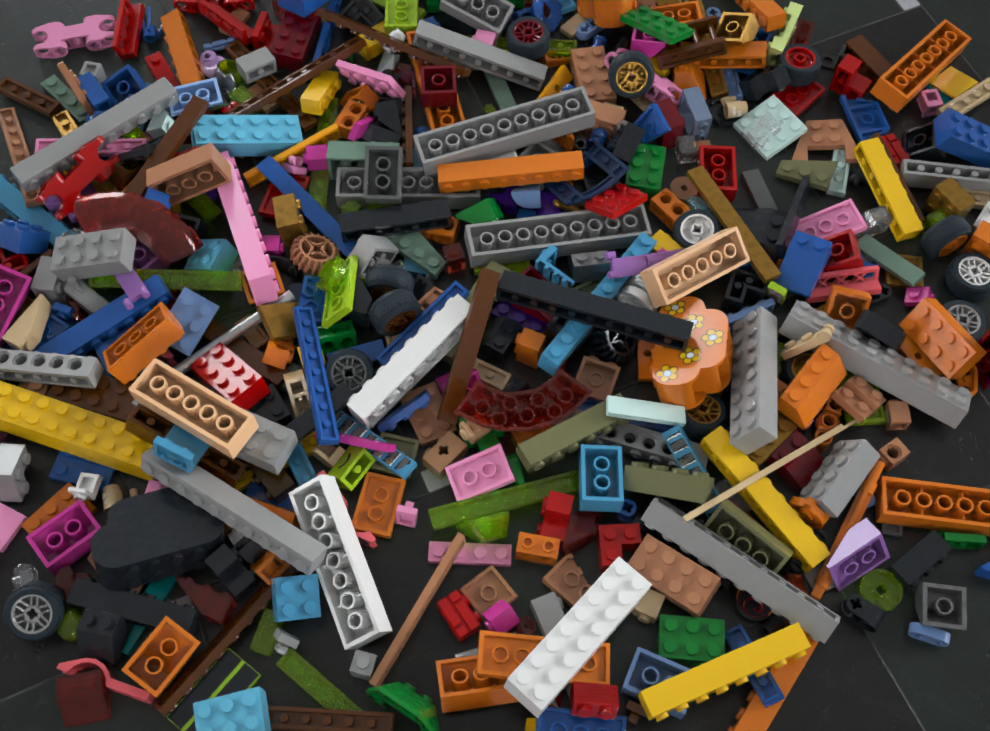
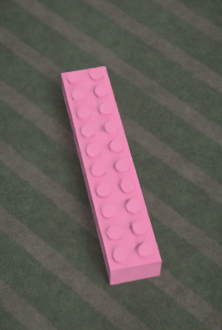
M228 151L221 152V155L231 165L232 182L217 187L256 306L279 300L277 292L280 289L277 280L273 281L276 278L273 267H268L271 265L268 254L264 255L267 252L264 241H259L262 240L259 228L255 229L258 225L255 216H252L253 210L251 204H248L249 199L238 168L234 169L237 167L235 159L230 157Z

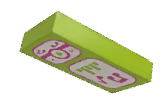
M771 281L767 286L766 296L773 298L775 302L782 305L788 290Z

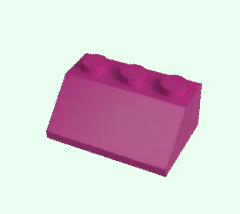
M79 499L25 538L45 567L56 576L91 551V539L102 526L82 500Z

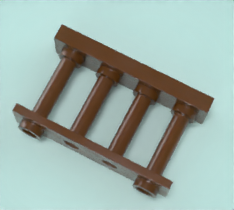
M717 15L686 22L685 24L688 27L694 29L693 36H691L694 44L684 46L683 41H679L676 43L677 48L667 50L665 46L661 52L657 53L659 69L663 70L727 54L725 36L717 37L715 31L718 25ZM709 33L711 39L701 42L699 35Z

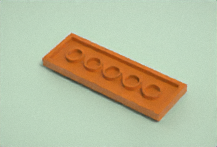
M480 630L476 676L507 679L545 637ZM603 643L567 685H572L573 681L610 684V643Z

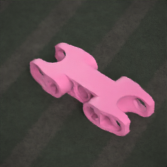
M91 15L85 17L81 24L65 26L61 22H52L35 27L32 30L35 41L43 42L33 47L35 55L42 59H55L66 56L69 49L87 47L91 51L107 49L112 46V41H108L106 38H113L114 31L108 30L115 28V17L113 15ZM106 20L112 21V23L103 24ZM43 32L45 33V35L40 36L37 35V33ZM39 50H48L45 53L39 52Z
M618 48L616 52H609L604 59L605 65L609 68V58L611 56L615 58L620 52L628 50ZM654 73L653 84L644 95L652 102L671 98L673 103L678 105L682 90L669 79L661 78ZM676 91L679 94V99L676 100L671 92Z

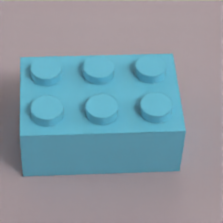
M259 686L193 703L196 731H271L266 691Z

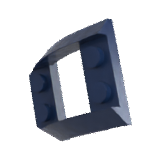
M595 140L593 142L594 145L590 149L582 152L584 171L594 163L608 175L606 179L583 193L578 192L567 181L544 183V186L567 207L602 193L630 170L629 167Z

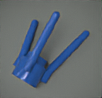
M148 6L146 28L143 18L142 39L148 43H155L157 39H161L163 30L160 26L159 31H157L156 27L151 25V7Z

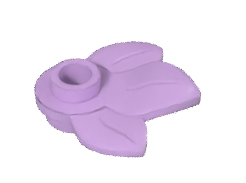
M207 50L200 56L199 61L203 73L209 79L214 78L216 68L219 67L220 70L228 68L226 60L221 56H217L214 51Z

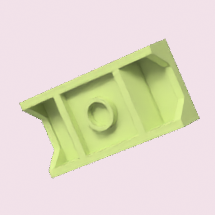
M790 2L788 8H784L786 12L785 28L780 29L779 35L775 36L772 42L769 41L767 45L766 66L775 65L777 55L782 54L784 48L789 45L803 5Z

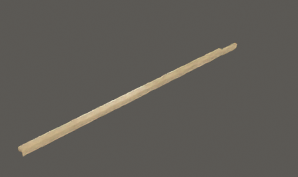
M853 420L844 426L842 424L836 426L681 518H684L686 522L692 520L852 426L857 421Z

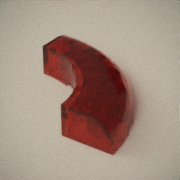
M97 192L78 198L74 202L75 215L85 233L125 227L136 240L150 248L159 257L164 266L176 262L204 246L190 226L188 227L178 214L172 213L165 205L158 201L141 197L142 195L131 192Z
M559 369L552 378L541 384V386L532 390L503 392L477 380L458 405L454 414L470 423L490 430L502 432L531 431L552 425L566 418L581 406L593 391L562 369Z

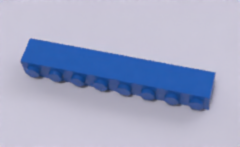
M155 274L143 282L150 293V297L144 299L142 296L133 303V309L127 310L124 306L123 300L128 298L125 293L34 351L85 356L94 347L136 324L137 321L143 318L161 301L167 305L174 298L164 280Z

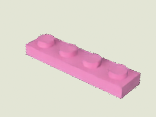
M429 541L428 564H439L452 542ZM465 543L452 565L490 566L492 564L498 567H511L512 545Z

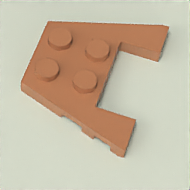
M842 119L806 121L805 126L808 130L800 137L792 160H808V151L844 149L845 163H858L853 153L856 144Z

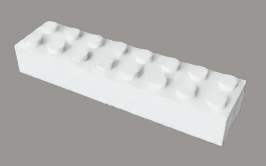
M459 294L454 298H449L445 303V307L441 311H436L431 321L427 325H422L418 330V334L413 338H409L405 342L404 347L399 352H395L391 356L390 361L386 365L381 366L377 370L376 375L372 379L367 380L363 384L362 389L349 398L347 406L352 416L359 423L372 430L460 341L470 304Z
M320 474L289 492L288 494L301 530L327 546L325 559L316 568L344 649H359L392 632V627L335 477Z
M618 557L507 678L504 688L538 718L642 600L652 584L622 558Z

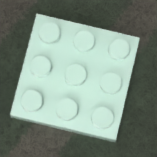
M774 94L748 112L747 115L733 123V127L766 161L808 130Z

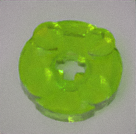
M335 256L336 259L334 261L332 259L327 261L318 274L320 281H316V286L324 292L329 291L333 293L337 289L340 280L346 277L349 272L347 262L340 256Z
M874 569L866 573L860 580L858 591L862 598L887 612L894 609L902 600L903 587L890 571ZM880 585L882 586V590H885L886 593L880 595L876 591V588H878V586Z

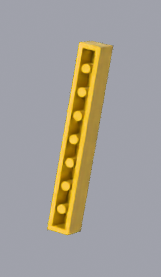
M719 426L705 436L698 446L734 487L760 470L758 465L751 461L746 454L729 444L730 432ZM765 476L738 492L770 532L794 552L791 557L801 561V568L805 573H808L831 554L825 543L814 535L812 528L803 522L799 513L791 508L786 502L784 495L774 488L768 477Z
M797 622L644 689L637 696L648 720L656 719L659 722L669 717L668 713L676 710L677 713L689 708L688 704L693 701L699 704L708 700V695L716 692L717 695L729 690L728 686L735 683L736 686H740L749 681L747 678L755 674L756 678L768 673L767 668L774 666L775 669L786 665V660L792 657L798 660L806 656L805 651L811 645L800 624Z

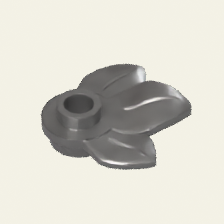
M219 67L216 68L214 77L217 79L220 92L227 100H234L238 93L232 74L230 73L225 76Z

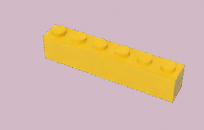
M879 137L860 141L854 148L853 153L896 241L899 242L916 237L924 229L922 222L919 220L914 206L911 204L907 192L892 166L884 145Z

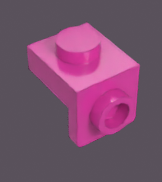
M930 286L907 287L904 304L906 307L917 306L925 297L935 299L936 297L935 294H932Z

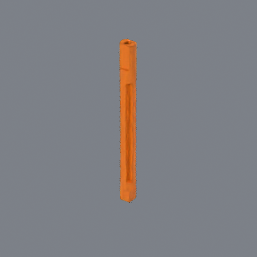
M878 460L869 472L867 479H864L829 550L831 554L826 557L814 581L815 587L810 597L820 601L824 591L828 590L832 578L827 569V564L847 531L861 521L878 486L876 483L885 466L884 462Z

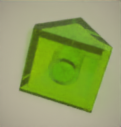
M509 511L458 524L456 529L477 543H487L507 537Z

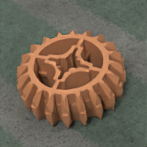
M312 232L309 235L306 233L302 236L298 235L290 248V260L293 261V265L298 266V270H304V274L307 272L311 273V276L313 274L317 276L323 274L326 276L338 266L340 254L339 249L336 248L337 244L331 242L332 239H326V235L320 236L319 233L314 235Z

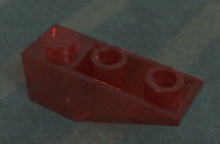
M188 576L183 578L175 577V580L206 620L223 627L229 622L237 606L233 595L225 591L218 593L214 591L212 586L205 583L202 586L198 585L194 579Z

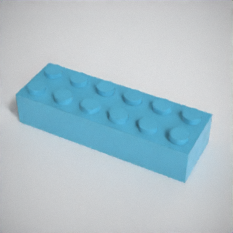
M202 115L190 132L193 147H201L212 143L220 153L228 151L230 157L276 156L303 141L298 115Z

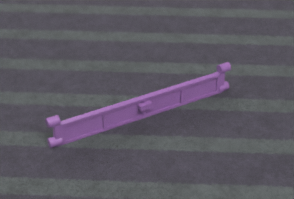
M85 202L83 204L84 208L76 214L74 212L68 214L70 221L76 223L79 220L87 233L108 230L90 202ZM133 267L131 273L114 275L128 298L123 300L127 310L133 309V303L142 296L144 299L150 297L148 289Z
M684 249L616 258L615 251L605 252L604 258L606 260L610 259L611 271L607 272V277L612 279L640 274L639 272Z

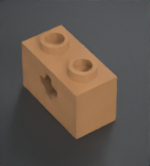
M451 431L446 435L442 434L432 448L429 447L423 453V466L441 480L447 474L444 467L460 461L468 453L467 444Z

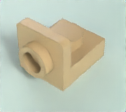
M479 414L466 423L464 421L459 423L460 436L465 441L468 440L471 445L491 431L489 425Z

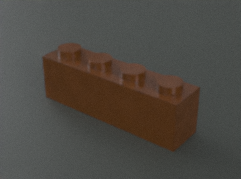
M861 34L845 42L844 54H850L863 61L859 72L864 77L872 80L871 85L874 87L878 79L892 65Z

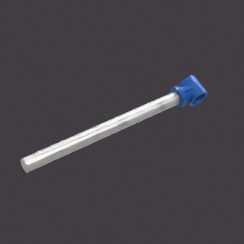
M288 290L278 297L279 300L268 304L292 302L295 300V297ZM258 311L173 367V369L185 374L191 370L189 365L219 342L226 346L261 323L262 320Z

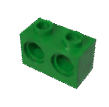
M351 320L334 323L328 329L317 326L321 350L324 356L341 349L357 346L356 334Z

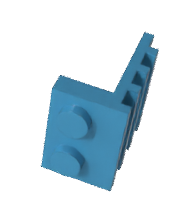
M551 244L547 249H543L535 260V269L549 282L550 274L553 271L552 283L559 285V277H561V286L568 287V283L573 286L575 281L555 267L558 248Z

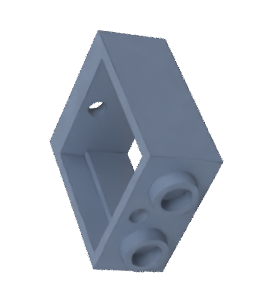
M699 86L683 89L678 112L685 120L684 129L689 142L707 140L713 118Z

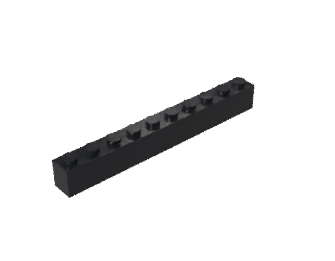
M507 270L503 271L496 289V299L682 352H686L694 322L669 316L664 313L651 311L646 308Z

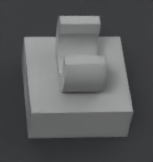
M278 627L273 634L277 640L274 649L279 654L285 655L289 646L296 649L300 643L296 636Z

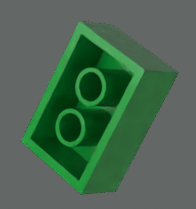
M639 143L631 162L628 163L630 170L626 172L625 185L648 194V201L661 190L666 147Z
M660 614L657 619L656 654L680 665L699 666L725 654V620Z

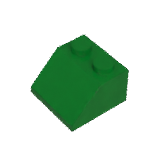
M486 198L455 214L456 218L472 224L500 221L505 218L495 198Z

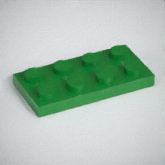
M640 6L637 9L629 10L627 13L622 14L620 19L621 22L669 45L689 38L694 33V29L688 27L687 24L675 21L674 18L662 15L661 12L649 9L648 6Z

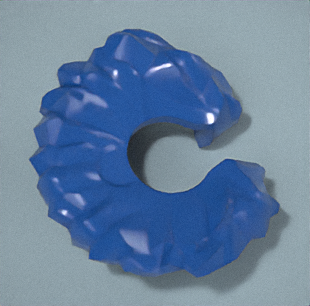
M535 0L532 3L534 16L548 25L550 33L554 32L563 18L561 14L562 4L558 0ZM542 2H545L550 9V16L548 18L544 16V4Z

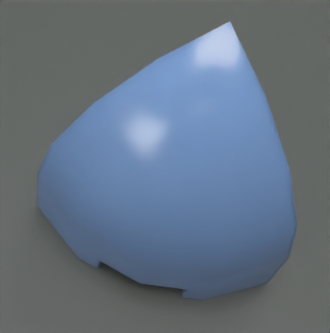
M540 185L521 186L511 191L512 198L517 205L529 209L541 208Z

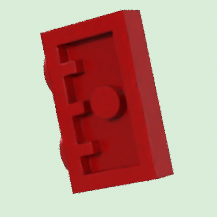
M261 11L252 31L251 38L255 50L265 46L270 50L279 25L271 24L268 12Z

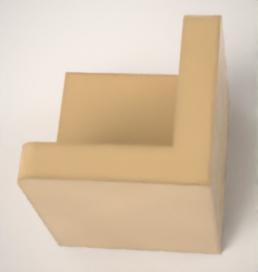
M317 444L310 454L325 466L331 468L337 463L345 450L340 446L334 447L333 445Z

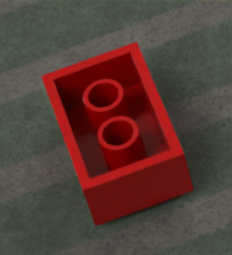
M700 145L696 157L697 167L703 165L727 200L734 202L738 190L735 146ZM698 192V201H704Z

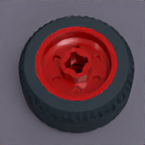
M791 44L784 48L782 54L777 55L775 65L784 63L791 79V83L788 84L789 86L804 87L812 84L817 79L822 59L820 54L808 45Z

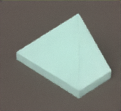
M384 51L377 72L382 73L386 69H391L395 72L400 54H388Z

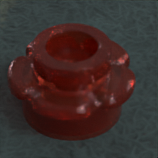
M529 616L519 618L520 622L516 625L517 633L533 635L536 629L535 621Z

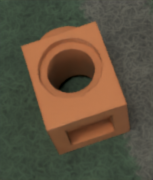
M896 437L879 449L878 453L881 456L878 460L885 463L884 469L888 472L905 460L911 452Z

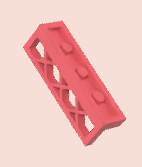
M878 265L822 272L810 298L804 297L806 303L827 301L832 284L868 292L870 295L881 294L882 287L878 281L880 268ZM873 272V277H863L867 273ZM849 275H855L851 280H845ZM833 277L837 278V279L834 280L833 282H830V283H827V282H826V281H827L828 279H830V278H833Z

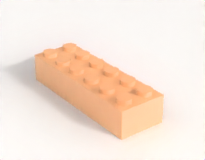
M735 226L723 229L639 273L655 308L669 305L751 260L739 230Z
M156 358L152 360L128 389L135 401L233 460L259 427L254 415Z

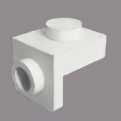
M81 472L76 487H69L67 491L73 495L75 500L81 499L82 502H85L86 499L95 500L103 477L99 474Z

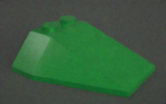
M398 681L370 687L366 690V695L384 708L389 704L420 726L421 731H440L436 706L433 705L434 700L425 694L421 697L415 693L416 688L407 682L402 684Z

